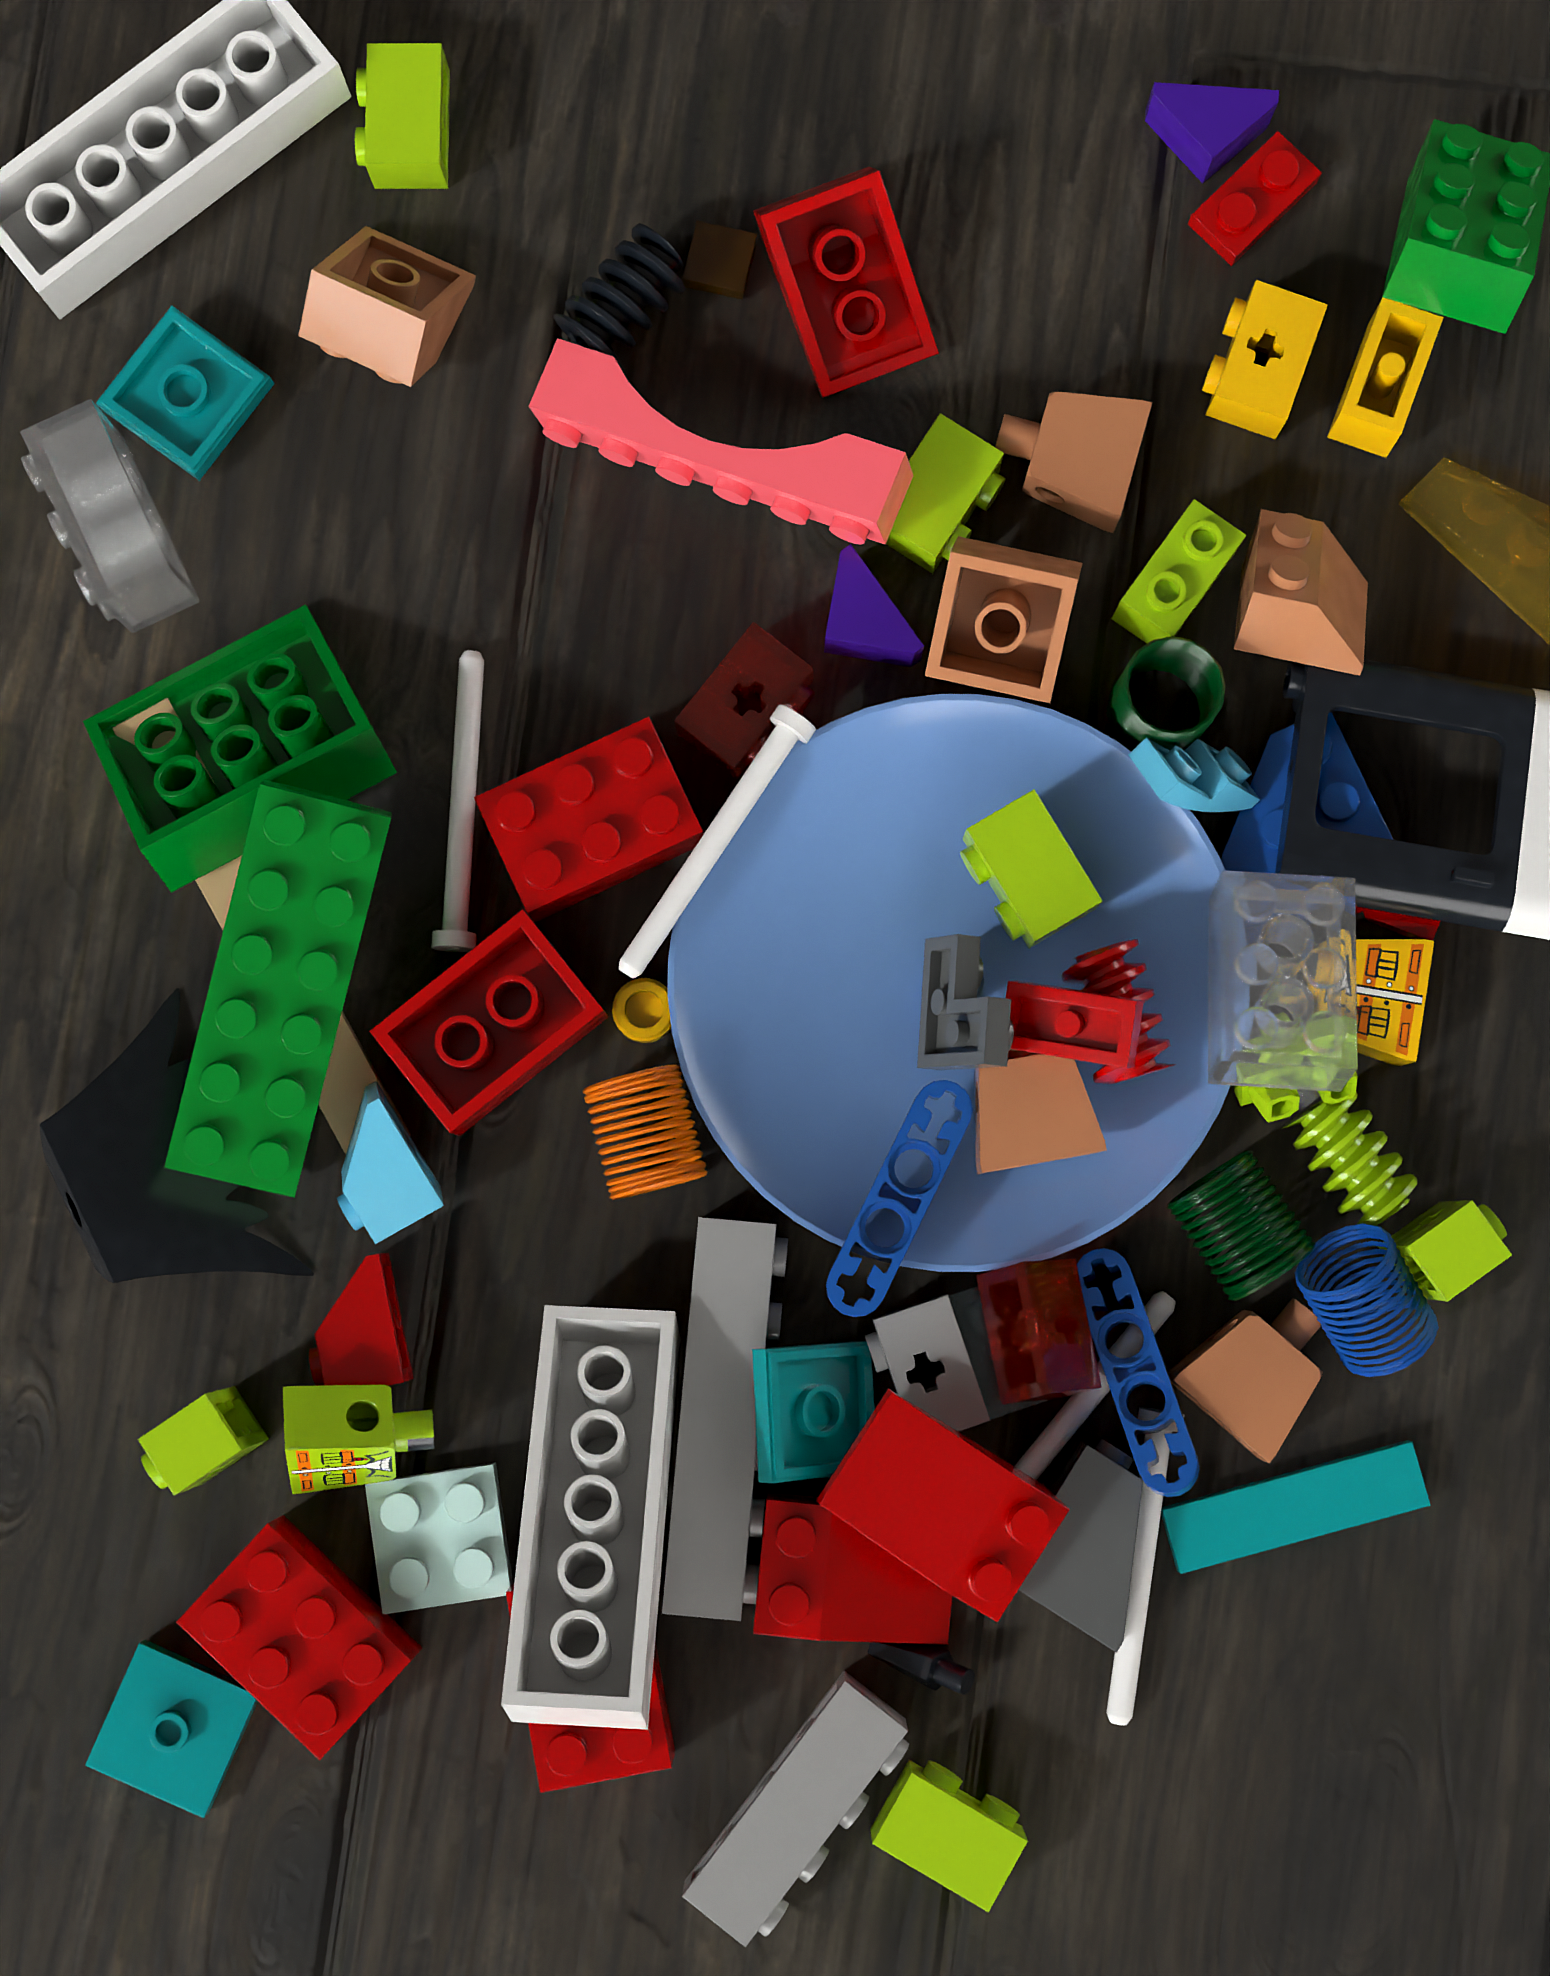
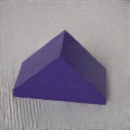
M1154 82L1146 106L1145 122L1203 184L1268 128L1278 104L1279 90Z
M851 544L840 551L825 635L824 653L906 667L914 666L922 659L924 645Z

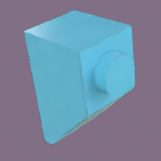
M377 1081L365 1087L341 1171L342 1191L344 1194L338 1196L337 1200L353 1229L357 1231L365 1226L374 1243L377 1244L441 1208L444 1204L438 1181Z

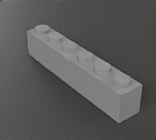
M698 1217L662 1614L741 1621L743 1603L756 1604L759 1564L747 1563L749 1537L762 1538L765 1499L753 1498L755 1471L758 1472L752 1349L766 1348V1341L779 1342L782 1303L770 1302L772 1276L785 1277L788 1238L776 1237L777 1224Z

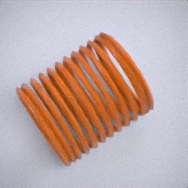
M672 1064L645 1069L604 1080L584 1088L582 1093L586 1094L584 1097L585 1102L594 1104L646 1089L670 1085L650 1093L600 1104L589 1108L587 1111L593 1115L649 1099L670 1096L650 1104L611 1112L591 1119L590 1123L596 1125L648 1110L670 1107L649 1115L595 1128L592 1133L600 1135L648 1121L673 1117L649 1126L612 1134L596 1140V1144L603 1145L644 1133L673 1128L645 1138L616 1144L599 1150L598 1154L607 1155L644 1144L673 1139L648 1148L603 1159L601 1164L606 1166L640 1156L676 1149L644 1160L606 1169L603 1174L609 1176L676 1160L608 1180L606 1185L611 1186L608 1189V1192L611 1193L609 1198L613 1200L627 1198L685 1183L707 1175L708 1171L705 1170L706 1163L702 1160L695 1161L701 1158L704 1153L700 1150H694L701 1143L698 1140H691L697 1136L698 1132L690 1129L694 1127L695 1121L687 1119L691 1117L693 1112L689 1109H684L689 1106L690 1101L686 1098L681 1099L688 1092L680 1088L684 1085L685 1081L681 1079L683 1074L680 1072L681 1067L679 1065Z

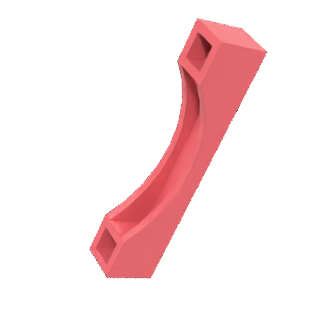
M559 338L556 340L529 404V408L544 428L543 434L561 445L576 448L579 442L599 448V453L617 464L632 467L635 461L654 466L656 467L655 471L660 476L673 483L689 486L692 480L713 486L712 490L715 494L732 503L747 505L751 499L771 506L770 510L786 521L805 525L807 519H811L830 526L829 531L835 536L859 545L864 544L866 539L886 544L914 476L906 452L848 433L815 444L785 449H748L709 441L678 427L653 409L628 382L613 356Z

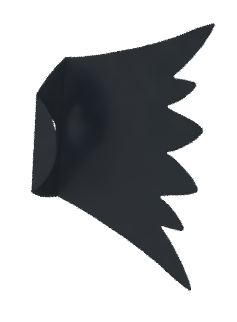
M176 988L162 1004L148 1025L122 1054L75 1098L40 1124L41 1143L46 1164L93 1265L103 1278L112 1283L162 1275L204 1272H265L293 1276H313L314 1273L293 1255L271 1242L245 1231V1228L268 1219L269 1215L264 1210L251 1204L226 1200L225 1197L240 1185L164 1168L181 1102L179 1098L183 1094L191 1058L170 1067L167 1066L173 1049L179 1019L180 989Z

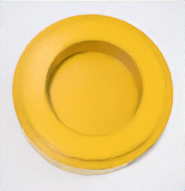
M650 978L634 979L622 986L617 992L612 1006L613 1019L618 1029L629 1039L640 1043L654 1042L667 1035L671 1030L667 996L668 988L661 982Z

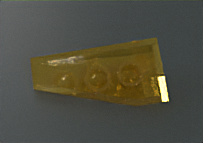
M1443 457L1401 500L1399 505L1550 645V506Z

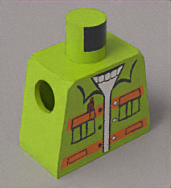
M330 1385L283 1387L285 1454L292 1494L390 1481L396 1478L395 1452L434 1449L432 1410L393 1413L392 1393L389 1386Z

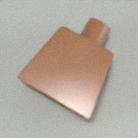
M1052 392L1049 393L1041 423L1004 414L995 448L1005 454L1030 460L1022 488L1025 494L1099 529L1113 533L1123 510L1152 402Z
M1010 1049L1008 1051L1007 1067L975 1068V1158L977 1174L1107 1151L1105 1139L1074 1059Z
M1294 1298L1291 1299L1270 1325L1253 1311L1242 1310L1170 1369L1168 1375L1171 1383L1253 1455L1270 1463L1321 1379L1323 1372L1300 1352L1321 1327V1324L1317 1321V1316Z

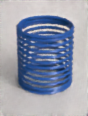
M1358 1224L1345 1226L1330 1232L1315 1242L1314 1250L1299 1262L1295 1272L1296 1284L1303 1293L1304 1298L1308 1301V1305L1312 1308L1313 1314L1317 1316V1321L1326 1332V1336L1335 1347V1351L1343 1365L1353 1374L1375 1377L1390 1375L1407 1368L1420 1359L1433 1344L1439 1326L1436 1315L1427 1303L1426 1297L1423 1296L1418 1282L1414 1280L1409 1266L1405 1264V1259L1401 1256L1400 1250L1397 1249L1391 1234L1380 1226ZM1367 1238L1381 1239L1384 1241H1369L1357 1243L1343 1250L1338 1251L1328 1260L1323 1262V1264L1312 1276L1308 1286V1281L1311 1272L1324 1257H1326L1335 1249L1345 1244H1348L1352 1241ZM1370 1246H1379L1387 1248V1250L1372 1249L1367 1251H1361L1347 1258L1342 1259L1340 1262H1338L1324 1274V1276L1320 1279L1315 1289L1313 1290L1315 1281L1319 1277V1275L1327 1266H1329L1339 1257L1359 1248H1365ZM1385 1254L1384 1257L1364 1259L1351 1266H1348L1340 1273H1338L1336 1276H1334L1325 1286V1288L1320 1292L1321 1286L1325 1283L1329 1276L1333 1274L1335 1271H1337L1339 1268H1341L1343 1265L1363 1256ZM1317 1256V1258L1313 1261V1263H1312V1264L1309 1266V1268L1307 1269V1266H1308V1265L1311 1263V1261ZM1381 1262L1378 1266L1368 1267L1364 1270L1352 1274L1343 1282L1338 1284L1333 1291H1329L1335 1282H1337L1343 1276L1348 1274L1350 1271L1360 1268L1366 1264ZM1370 1273L1369 1275H1367L1360 1281L1356 1282L1355 1284L1345 1287L1354 1279ZM1384 1278H1389L1387 1281L1381 1282ZM1375 1290L1374 1292H1372L1371 1294L1367 1295L1366 1297L1361 1298V1299H1358V1298L1361 1297L1362 1295H1364V1294H1366V1293H1368V1292H1371V1291ZM1394 1293H1398L1396 1297H1391ZM1381 1297L1371 1305L1361 1308L1367 1302H1370L1374 1299ZM1408 1308L1398 1320L1384 1329L1364 1336H1354L1356 1333L1366 1332L1382 1326L1396 1317L1403 1309ZM1414 1309L1416 1310L1405 1326L1390 1336L1367 1344H1349L1353 1341L1370 1340L1388 1333L1403 1323ZM1395 1310L1386 1317L1382 1318L1381 1320L1364 1326L1372 1319L1378 1318L1382 1314ZM1422 1311L1419 1323L1412 1329V1331L1408 1335L1398 1340L1394 1344L1378 1349L1376 1351H1351L1355 1349L1374 1348L1394 1340L1411 1327V1325L1418 1319ZM1427 1317V1321L1423 1331L1412 1343H1410L1400 1351L1382 1357L1380 1359L1360 1360L1353 1358L1378 1356L1383 1353L1395 1350L1396 1348L1410 1340L1418 1332V1330L1423 1326L1425 1319ZM1414 1347H1416L1414 1350H1412L1411 1352H1409L1408 1354H1406V1355H1405L1404 1357H1402L1401 1359H1398V1360L1393 1361V1362H1391V1363L1385 1364V1365H1383V1366H1375V1367H1363V1366H1359V1365L1382 1364V1363H1384V1362H1387V1361L1396 1359V1358H1398V1357L1404 1355L1405 1353H1407L1408 1351H1410V1350L1413 1349Z

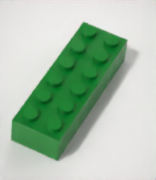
M266 779L260 783L164 1168L295 1198L392 812Z

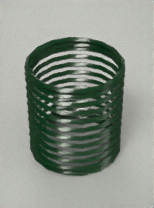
M1170 636L1150 641L1135 652L1109 694L1106 714L1111 733L1120 744L1131 752L1146 737L1169 751L1174 746H1178L1185 751L1196 739L1201 737L1223 706L1226 685L1221 666L1209 650L1193 640ZM1158 670L1172 673L1184 680L1197 698L1200 711L1198 725L1175 732L1159 729L1145 721L1132 705L1128 688L1130 678L1138 673Z
M1245 1151L1222 1164L1179 1193L1167 1204V1209H1171L1170 1214L1175 1215L1174 1220L1183 1221L1180 1229L1189 1230L1186 1238L1195 1239L1192 1247L1201 1248L1198 1256L1207 1257L1205 1265L1213 1266L1211 1274L1219 1275L1217 1282L1225 1284L1223 1291L1229 1295V1300L1234 1301L1254 1293L1292 1269L1314 1250L1316 1245L1315 1242H1311L1312 1237L1305 1236L1307 1230L1300 1229L1294 1232L1299 1228L1301 1221L1294 1220L1288 1223L1294 1217L1295 1212L1289 1211L1282 1214L1288 1208L1289 1203L1283 1202L1273 1207L1282 1199L1283 1194L1277 1193L1267 1198L1276 1190L1277 1185L1272 1184L1258 1191L1270 1181L1271 1176H1263L1246 1186L1264 1172V1167H1257L1201 1206L1189 1211L1193 1206L1213 1195L1258 1163V1158L1253 1156V1151ZM1234 1194L1226 1201H1224L1222 1204L1213 1209L1211 1212H1209L1207 1215L1193 1221L1205 1210L1209 1209L1210 1207L1216 1205L1217 1203L1226 1199L1230 1195ZM1237 1205L1236 1207L1228 1211L1226 1214H1224L1222 1217L1217 1219L1211 1225L1199 1230L1211 1219L1217 1217L1218 1215ZM1235 1219L1217 1234L1205 1239L1211 1232ZM1238 1230L1237 1232H1235L1233 1235H1231L1229 1238H1227V1239H1226L1224 1242H1222L1221 1244L1215 1246L1214 1248L1209 1249V1248H1210L1211 1246H1213L1218 1240H1220V1239L1226 1237L1227 1235L1233 1233L1234 1231ZM1241 1241V1242L1238 1243L1236 1246H1234L1231 1250H1229L1226 1254H1224V1255H1222V1256H1220V1257H1218V1258H1215V1257H1216L1220 1252H1222L1224 1249H1226V1248H1228V1247L1234 1245L1235 1243ZM1245 1251L1233 1262L1221 1267L1227 1260ZM1248 1262L1246 1265H1244V1266H1243L1240 1270H1238L1236 1273H1234V1274H1232V1275H1230V1276H1227L1233 1269H1235V1268H1237V1267L1243 1265L1244 1263Z

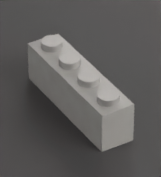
M844 1670L685 1879L682 1897L744 1947L748 1945L757 1931L765 1937L769 1935L788 1908L789 1903L783 1899L787 1891L797 1878L807 1883L815 1875L829 1853V1849L823 1845L838 1824L844 1829H848L854 1823L869 1800V1796L863 1792L878 1771L885 1776L889 1775L909 1747V1743L903 1739L908 1732L906 1719Z

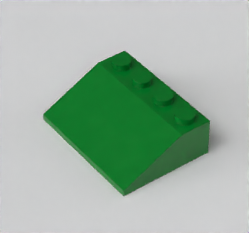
M306 604L83 721L140 851L171 893L242 855L259 785L264 779L347 800L397 773ZM166 698L170 700L177 714L176 716L171 713H158L145 719L135 732V744L116 736L112 729ZM165 731L176 732L169 743L160 748L152 749V744L160 733ZM196 750L201 760L203 761L207 771L209 772L210 776L208 775L200 761L196 758Z

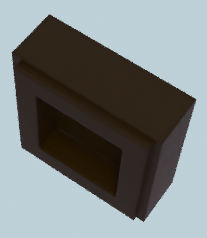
M697 220L683 275L685 287L743 300L757 246V234Z

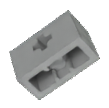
M941 1294L872 1318L876 1332L864 1336L876 1372L889 1369L898 1395L956 1431L990 1421L947 1294ZM924 1352V1355L930 1362L940 1361L941 1370L933 1373L934 1386L925 1389L918 1379L907 1380L906 1375L907 1371L915 1368L913 1355Z

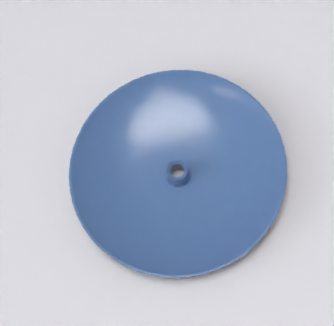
M934 694L902 698L878 704L822 726L814 732L807 744L800 740L795 743L673 926L668 955L667 995L671 1030L682 1074L697 1110L714 1140L735 1168L765 1199L793 1221L823 1239L842 1247L915 1097L923 1087L933 1081L948 1080L959 1084L971 1098L973 1113L965 1134L900 1264L902 1267L937 1272H981L1018 1267L1065 1253L1087 1244L1117 1227L1147 1205L1179 1174L1201 1145L1227 1096L1237 1069L1236 1054L1241 1052L1245 1037L1249 1005V962L1244 927L1234 890L1227 873L1200 822L1190 810L1160 800L1128 756L1131 751L1122 744L1090 725L1055 710L1016 699L981 694ZM1035 789L1103 902L1094 911L1029 949L1022 937L1013 941L1005 932L994 911V907L1001 903L988 881L981 885L977 884L965 866L960 851L967 848L962 839L967 828ZM954 934L981 937L980 957L983 962V978L977 990V997L989 996L1006 998L1007 984L1011 980L1081 990L1084 988L1083 984L1065 983L1061 977L1062 972L1076 963L1075 957L1108 945L1138 939L1139 945L1123 958L1128 963H1145L1147 970L1131 982L1132 987L1151 988L1154 990L1155 995L1143 1004L1142 1013L1161 1014L1163 1020L1149 1030L1147 1035L1148 1038L1169 1039L1171 1046L1156 1056L1155 1060L1156 1063L1176 1065L1115 1084L1094 1083L1092 1075L1102 1068L1104 1064L1075 1060L1105 1139L1107 1151L977 1174L975 1158V1068L955 1070L917 1068L925 939ZM944 1092L938 1100L928 1097L924 1107L932 1112V1118L926 1131L923 1133L915 1125H912L907 1135L908 1138L927 1141L941 1154H944L948 1141L935 1138L944 1122L948 1120L957 1123L961 1113L952 1107L955 1097L947 1092ZM915 1149L901 1153L896 1159L894 1166L895 1175L899 1182L910 1188H918L925 1185L931 1178L933 1171L929 1157L922 1151ZM887 1208L877 1209L872 1212L867 1218L865 1225L866 1235L869 1240L880 1247H890L896 1244L902 1237L904 1230L903 1221L899 1214ZM855 1242L850 1250L865 1257L886 1263L891 1262L890 1258L870 1254L858 1242Z

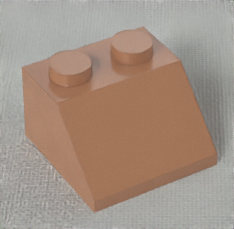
M365 226L311 270L298 336L319 345L325 353L331 356L348 358L374 370L379 377L386 381L403 383L411 387L436 364L474 287L476 275Z
M1261 509L1242 565L1234 649L1360 676L1364 666L1368 582L1324 522L1307 519L1294 513L1283 514Z

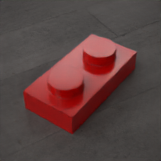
M1277 131L1191 215L1188 225L1230 266H1233L1317 184L1322 172Z
M1019 980L1008 981L1006 999H1011L1010 1019L1014 1027V1038L1010 1049L1121 1068L1135 1067L1144 1000Z

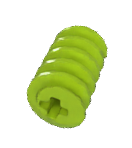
M1357 1092L1352 1099L1332 1105L1324 1103L1321 1099L1291 1119L1282 1128L1301 1124L1304 1129L1292 1144L1294 1148L1298 1150L1316 1146L1319 1150L1307 1166L1310 1171L1331 1167L1333 1170L1332 1175L1322 1187L1325 1193L1346 1189L1348 1195L1337 1208L1338 1212L1344 1214L1360 1210L1363 1216L1356 1225L1369 1224L1377 1226L1409 1203L1410 1199L1407 1197L1417 1185V1179L1413 1174L1392 1177L1401 1165L1403 1158L1396 1152L1377 1155L1387 1142V1135L1384 1131L1368 1134L1362 1133L1372 1120L1373 1115L1369 1110L1347 1112L1356 1100Z

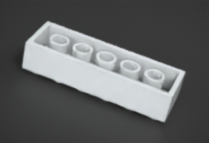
M222 0L0 169V246L59 320L349 100L352 96L339 63L287 0Z
M545 1305L501 1702L511 1722L648 1730L680 1348V1334L675 1311Z

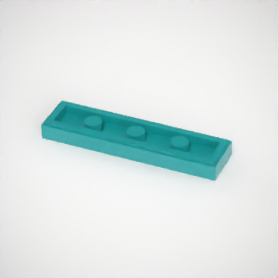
M1406 1440L1164 1506L1161 1509V1516L1177 1572L1183 1574L1431 1506L1413 1442Z

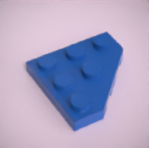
M1330 712L1327 717L1315 819L1321 827L1393 840L1332 712ZM1294 724L1270 735L1250 785L1260 801L1251 809L1240 810L1221 857V862L1234 890L1242 919L1247 953L1353 907L1273 892Z

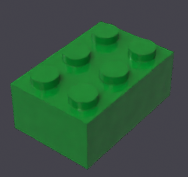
M1433 119L1408 178L1383 298L1506 334L1535 275L1550 187V153L1541 151L1529 143H1514L1478 132L1475 128L1465 124H1450Z

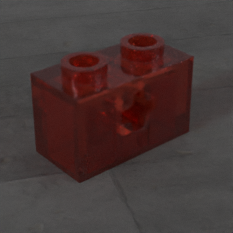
M753 622L674 720L677 733L729 774L737 778L746 766H750L776 727L771 722L770 717L779 704L784 705L801 715L815 695V691L809 687L813 683L814 668ZM758 693L760 695L762 712L758 714L750 709L743 716H740L737 698L741 696L746 700H750Z
M1076 1259L1023 1261L976 1276L1001 1405L1053 1400L1102 1388Z

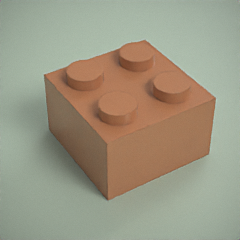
M958 536L950 551L925 676L1050 703L1082 563Z

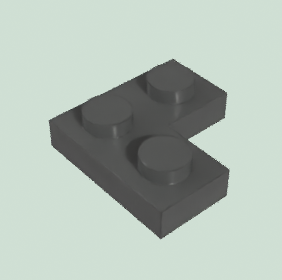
M954 934L925 939L917 1068L955 1070L1007 1067L1008 1051L1012 1046L1014 1038V1027L1010 1019L1011 999L989 996L977 997V990L983 978V962L980 957L981 937Z

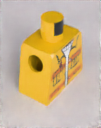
M1426 939L1327 940L1317 947L1313 967L1280 962L1274 983V999L1307 1005L1304 1026L1311 1024L1315 1031L1348 1022L1355 1035L1354 1051L1397 1066L1414 1063L1417 1060L1434 941Z

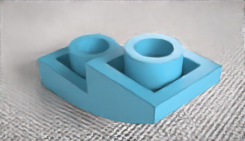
M1146 737L1128 754L1159 799L1171 805L1201 812H1230L1251 809L1260 801L1246 781L1252 775L1251 770L1228 747H1224L1219 752L1201 740L1196 739L1185 751L1178 746H1174L1169 751Z

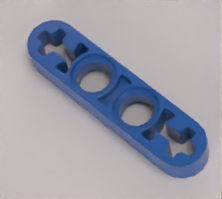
M948 1080L933 1081L923 1087L915 1097L828 1274L826 1282L827 1296L833 1307L844 1315L852 1317L866 1316L876 1310L883 1301L965 1134L973 1113L972 1101L966 1090L955 1082ZM944 1092H947L955 1097L952 1107L961 1114L957 1123L947 1120L942 1124L935 1139L948 1141V1146L944 1154H941L927 1141L908 1138L907 1135L912 1125H915L923 1133L926 1131L932 1118V1112L924 1107L926 1099L929 1097L938 1100ZM915 1149L922 1151L929 1157L932 1163L933 1171L931 1178L921 1187H906L899 1182L895 1175L894 1166L896 1159L907 1150ZM877 1209H891L899 1214L903 1221L904 1230L902 1237L896 1244L890 1247L876 1246L866 1235L865 1225L867 1218ZM858 1242L870 1254L890 1258L891 1262L884 1273L873 1264L866 1283L874 1289L873 1296L869 1301L864 1298H858L854 1305L851 1306L842 1301L845 1291L836 1284L842 1273L853 1276L856 1273L862 1258L851 1257L849 1252L853 1244Z
M1105 1248L1092 1250L1083 1255L1076 1264L1073 1275L1074 1284L1138 1472L1147 1487L1156 1494L1166 1497L1180 1496L1189 1491L1197 1481L1199 1473L1198 1457L1134 1275L1125 1258L1116 1251ZM1105 1264L1110 1273L1121 1271L1122 1277L1113 1281V1289L1120 1306H1123L1129 1300H1133L1134 1309L1114 1310L1097 1321L1095 1312L1108 1311V1308L1098 1287L1087 1289V1282L1095 1279L1094 1268ZM1119 1324H1133L1141 1329L1144 1342L1142 1348L1131 1358L1116 1357L1107 1348L1108 1334L1113 1327ZM1150 1384L1162 1390L1166 1403L1164 1410L1158 1417L1153 1420L1144 1421L1135 1418L1130 1413L1128 1399L1135 1388L1140 1385ZM1175 1422L1178 1432L1176 1434L1167 1433L1164 1435L1171 1453L1175 1457L1185 1455L1187 1464L1178 1468L1180 1479L1174 1483H1168L1162 1474H1151L1150 1467L1159 1462V1455L1154 1441L1151 1438L1140 1445L1137 1435L1158 1433Z

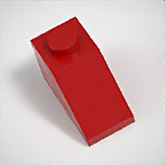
M379 1253L364 1258L316 1331L317 1347L309 1349L310 1369L316 1386H389L414 1379L389 1253Z

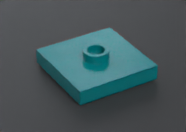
M171 305L96 404L102 411L200 481L272 388L274 382L265 372Z
M849 1341L752 1349L759 1482L780 1483L831 1477L874 1411L872 1357L867 1342Z
M143 1640L138 1644L85 1766L201 1818H205L212 1808L258 1701L235 1679L152 1642Z

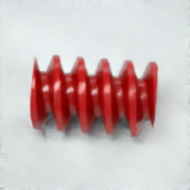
M1138 939L1115 943L1081 954L1074 958L1076 963L1062 972L1061 975L1062 981L1065 983L1083 984L1084 988L1081 989L1082 991L1144 1000V1003L1155 995L1154 990L1151 988L1132 987L1131 982L1147 970L1145 963H1128L1123 958L1139 945ZM1142 1013L1135 1067L1121 1068L1104 1065L1092 1075L1094 1083L1115 1084L1176 1065L1156 1063L1155 1060L1156 1056L1171 1046L1169 1039L1148 1038L1147 1035L1149 1030L1163 1020L1161 1014Z

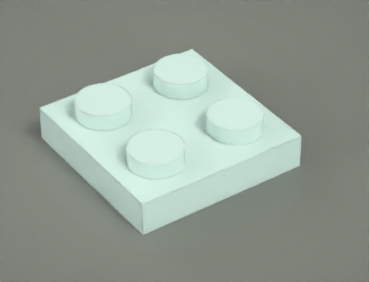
M496 1462L397 1477L390 1481L365 1484L383 1615L506 1596V1591L513 1584Z

